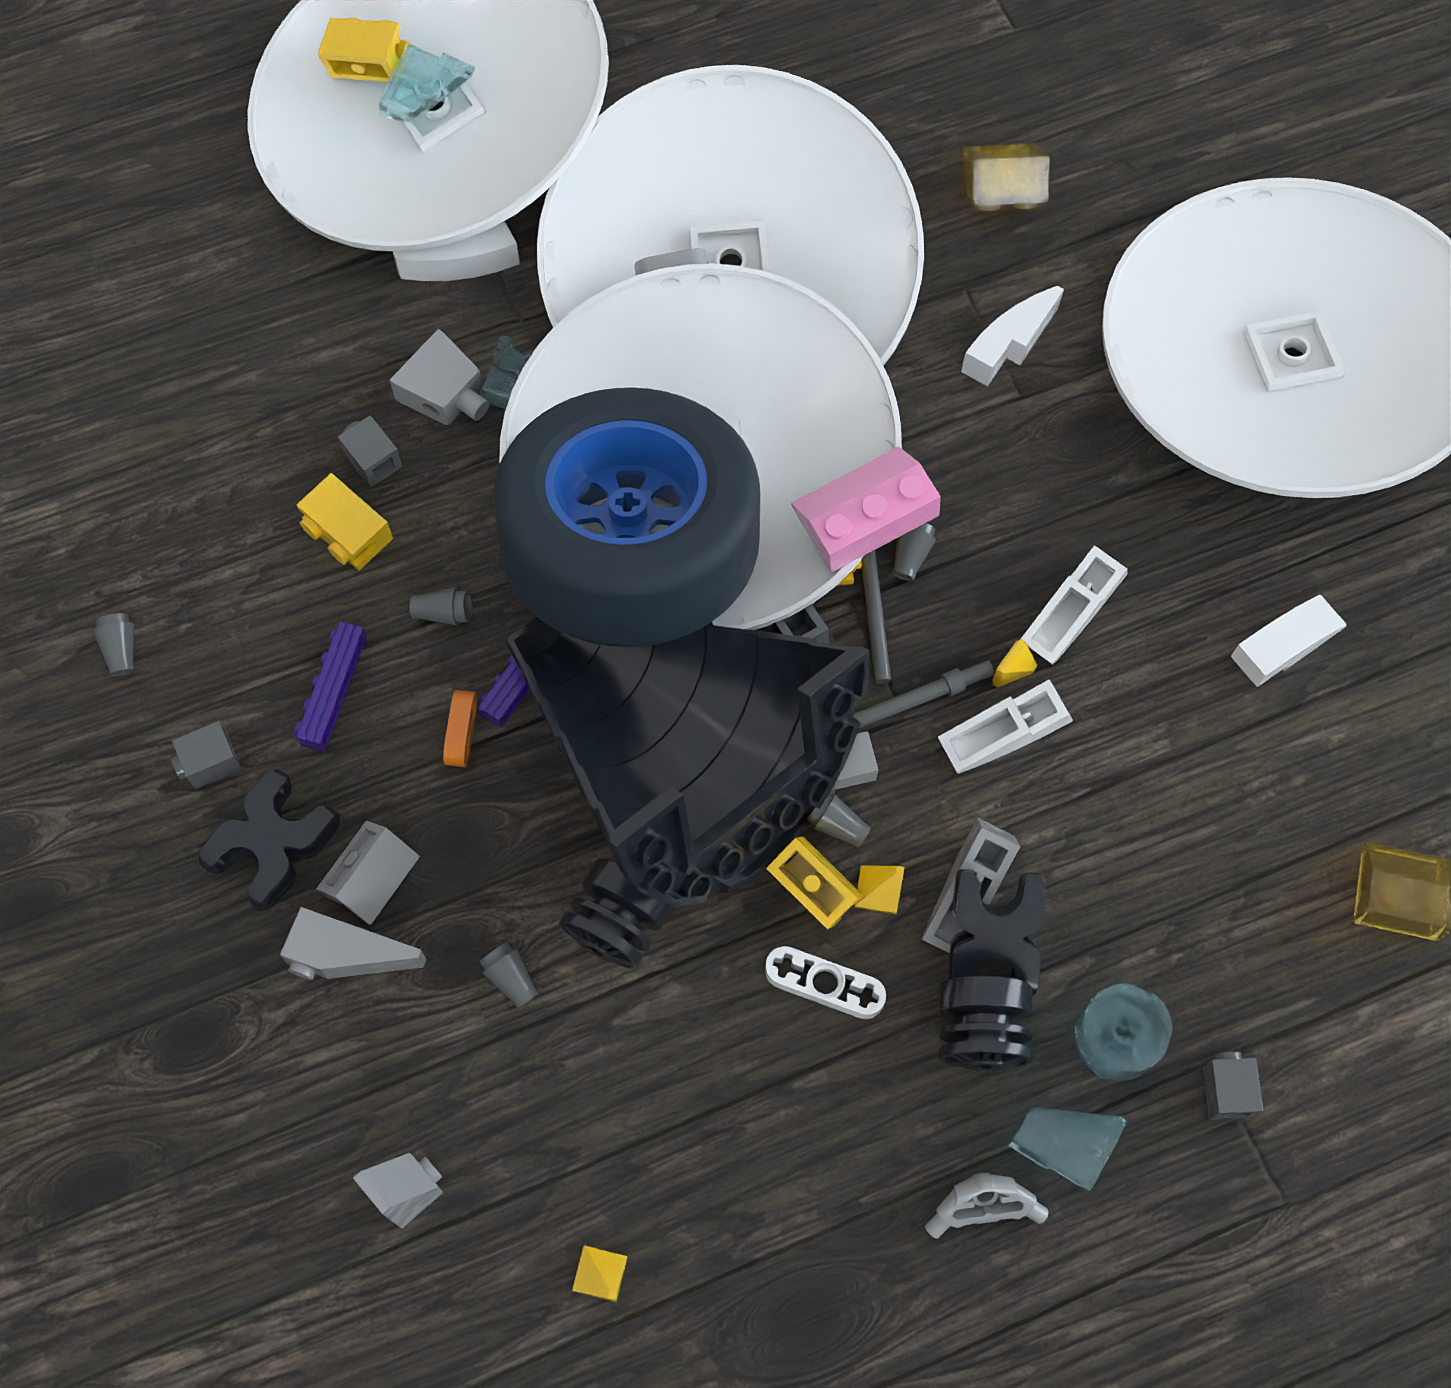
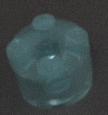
M1127 983L1115 984L1100 991L1081 1012L1075 1026L1076 1046L1085 1064L1100 1078L1118 1081L1137 1078L1151 1069L1164 1056L1172 1035V1021L1164 1003L1153 993L1135 987L1136 985ZM1118 1027L1120 1030L1128 1029L1130 1036L1127 1039L1124 1036H1118L1116 1028Z

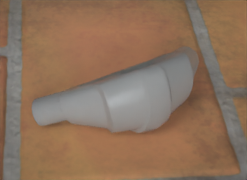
M977 1173L954 1185V1189L937 1207V1214L925 1225V1228L932 1237L938 1239L950 1226L960 1228L969 1224L996 1222L1003 1219L1018 1220L1024 1216L1041 1224L1048 1217V1209L1038 1203L1036 1196L1017 1184L1012 1177Z

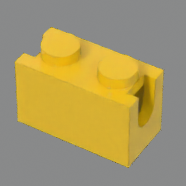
M352 17L346 19L330 18L317 55L331 78L398 83L410 45L407 40H400L399 33L401 28L398 22L389 20H359Z
M332 473L297 504L298 509L304 514L303 520L300 521L302 528L313 539L317 540L319 537L324 539L329 544L327 547L329 552L341 564L345 565L349 562L358 571L393 540L388 522Z
M796 837L766 868L827 929L834 927L842 919L841 917L863 897L804 837ZM798 851L795 857L788 864H786V862Z

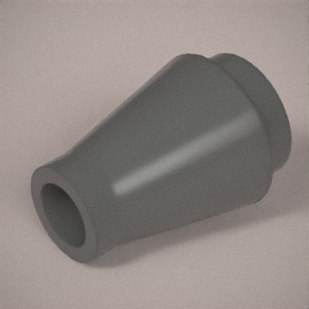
M924 523L897 538L892 575L906 581L915 580L919 568L936 542L934 537L936 529L932 525Z
M459 586L421 595H412L410 599V614L413 619H425L459 627L462 623L470 622L472 617L473 603L469 590H461Z
M124 613L109 614L95 620L96 628L92 632L107 663L110 676H124L135 671L133 664L134 623L129 622L128 615Z
M836 794L833 797L828 795L820 809L813 807L806 819L814 825L813 830L850 843L857 848L860 847L871 830V827L864 823Z
M508 942L493 950L479 962L485 970L482 974L515 1004L517 1009L527 1004L539 994L531 981L518 948L513 950Z

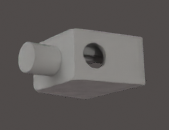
M439 329L390 379L394 398L398 402L444 425L451 424L461 412L478 421L489 408V402L479 395L483 388L479 369Z

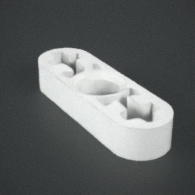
M787 946L774 949L767 957L765 966L766 977L773 986L861 1019L875 1017L884 1006L886 991L882 983L876 978ZM784 958H789L792 960L791 967L800 972H803L804 964L812 966L807 973L805 987L798 985L801 976L788 972L785 978L779 977L778 968L773 966L774 962L782 963ZM823 971L832 973L838 982L836 990L829 994L818 992L813 986V978L817 973ZM845 979L853 981L849 990L857 993H862L865 987L872 989V997L878 1000V1002H870L867 1008L859 1006L860 998L847 993L846 1002L839 1000L838 998L841 996L845 986Z

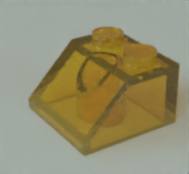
M1036 143L962 147L967 199L973 206H978V210L996 211L1000 209L1001 204H1015V208L1033 209L1037 207V203L1048 202L1049 155Z
M1365 841L1362 846L1353 923L1435 941L1440 940L1451 932V864L1449 859Z

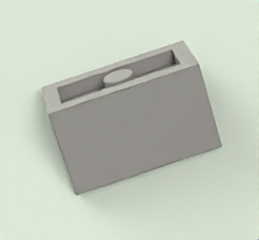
M366 821L316 889L328 899L344 905L366 924L371 925L420 856L386 827Z

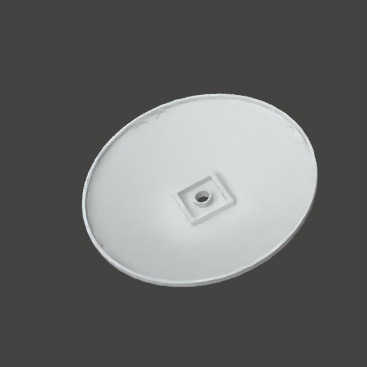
M301 0L290 11L274 33L263 53L252 83L248 105V134L256 167L268 189L289 214L310 230L342 244L377 251H410L443 246L470 238L493 228L535 201L556 182L584 146L596 123L607 86L609 59L607 39L602 20L593 0ZM352 17L359 20H389L398 22L401 28L399 33L400 40H407L410 45L399 82L331 78L317 55L330 18L346 19ZM439 101L444 102L440 109L429 111L432 104Z
M744 65L708 66L662 77L624 96L597 117L596 123L584 146L571 165L549 187L540 217L537 240V268L540 288L553 328L572 310L592 296L614 284L636 276L634 264L638 260L650 256L698 248L706 251L708 264H720L721 259L725 255L735 254L742 260L740 266L766 271L810 289L830 302L851 320L866 337L883 366L894 353L907 330L916 306L924 262L923 227L919 205L911 181L893 148L873 123L847 101L812 81L787 72Z
M1265 178L1243 181L1212 189L1174 206L1155 219L1137 236L1117 264L1108 286L1102 321L1104 353L1110 374L1128 408L1145 429L1165 447L1188 463L1227 482L1260 492L1290 497L1333 498L1366 494L1392 487L1429 470L1451 454V239L1431 222L1412 210L1367 190L1336 182L1305 178ZM1295 348L1302 352L1303 355L1293 357L1288 355L1284 349Z
M687 264L654 270L614 284L572 310L547 334L523 367L511 392L504 414L500 436L499 463L516 436L543 412L570 398L611 388H650L681 395L696 401L716 413L732 426L744 440L756 464L760 481V541L758 556L746 587L736 601L724 613L712 621L713 625L755 630L788 618L813 604L832 590L863 558L862 556L831 573L794 512L791 503L897 447L902 449L898 405L883 364L866 337L849 318L830 302L810 289L766 271L737 265ZM655 497L652 499L658 508L674 507L672 504ZM606 499L600 500L590 506H600ZM599 523L579 525L599 535L604 532L603 527ZM656 525L650 534L659 532L669 526Z

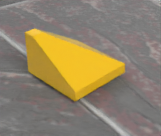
M1020 639L1012 646L996 669L992 680L994 686L997 688L1035 671L1037 664L1026 642Z
M861 866L857 890L863 897L855 904L854 908L896 914L904 867Z
M584 1245L572 1291L616 1302L627 1256Z

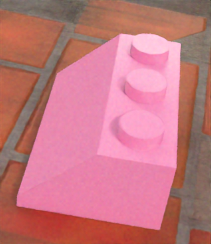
M897 447L792 502L791 506L832 573L938 517L941 496L921 464L903 449Z

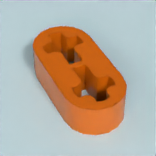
M455 689L453 693L444 743V765L466 768L468 764L477 712V692Z

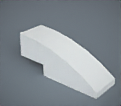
M505 221L470 238L447 245L422 250L393 252L400 278L418 281H451L475 278L520 264L517 243Z
M1055 286L1037 293L998 317L978 336L967 350L961 372L988 387L1006 359L1021 365L1058 310L1064 289Z
M1094 545L1074 573L1067 577L1021 640L1026 642L1030 649L1053 665L1128 574L1127 568Z
M1318 595L1280 616L1241 642L1231 657L1256 687H1259L1281 670L1285 671L1344 629L1347 624L1321 595Z
M1047 680L1015 699H1012L1011 696L938 736L956 772L959 774L1030 744L1067 725L1073 719L1050 680Z

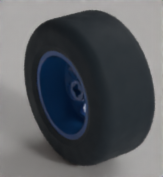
M626 387L603 389L570 398L553 406L531 421L509 445L497 470L493 505L501 561L505 574L518 598L536 617L557 631L573 638L605 646L641 647L672 641L691 634L718 618L736 601L753 573L758 556L761 495L759 476L751 452L740 435L723 418L707 407L681 395L650 388ZM654 497L672 504L674 507L658 508L652 499ZM606 499L600 506H590L600 500ZM599 523L603 527L604 532L599 535L579 525ZM656 525L669 526L659 532L650 534Z

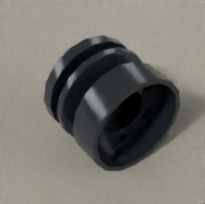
M598 859L582 883L583 889L595 901L579 897L573 898L570 906L576 914L571 912L564 913L559 921L560 927L575 939L582 948L596 957L628 969H638L643 959L637 950L648 951L651 946V940L639 927L653 931L660 930L674 905L662 903L648 897L629 882L615 862Z
M996 976L960 977L941 982L939 986V1014L946 1019L959 1022L958 1024L943 1027L939 1031V1038L944 1042H948V1044L942 1045L939 1049V1060L941 1062L970 1070L998 1071L1012 1067H1021L1033 1061V1049L1022 1045L1032 1040V1031L1028 1028L1012 1024L1013 1022L1028 1019L1032 1015V986L1028 982Z

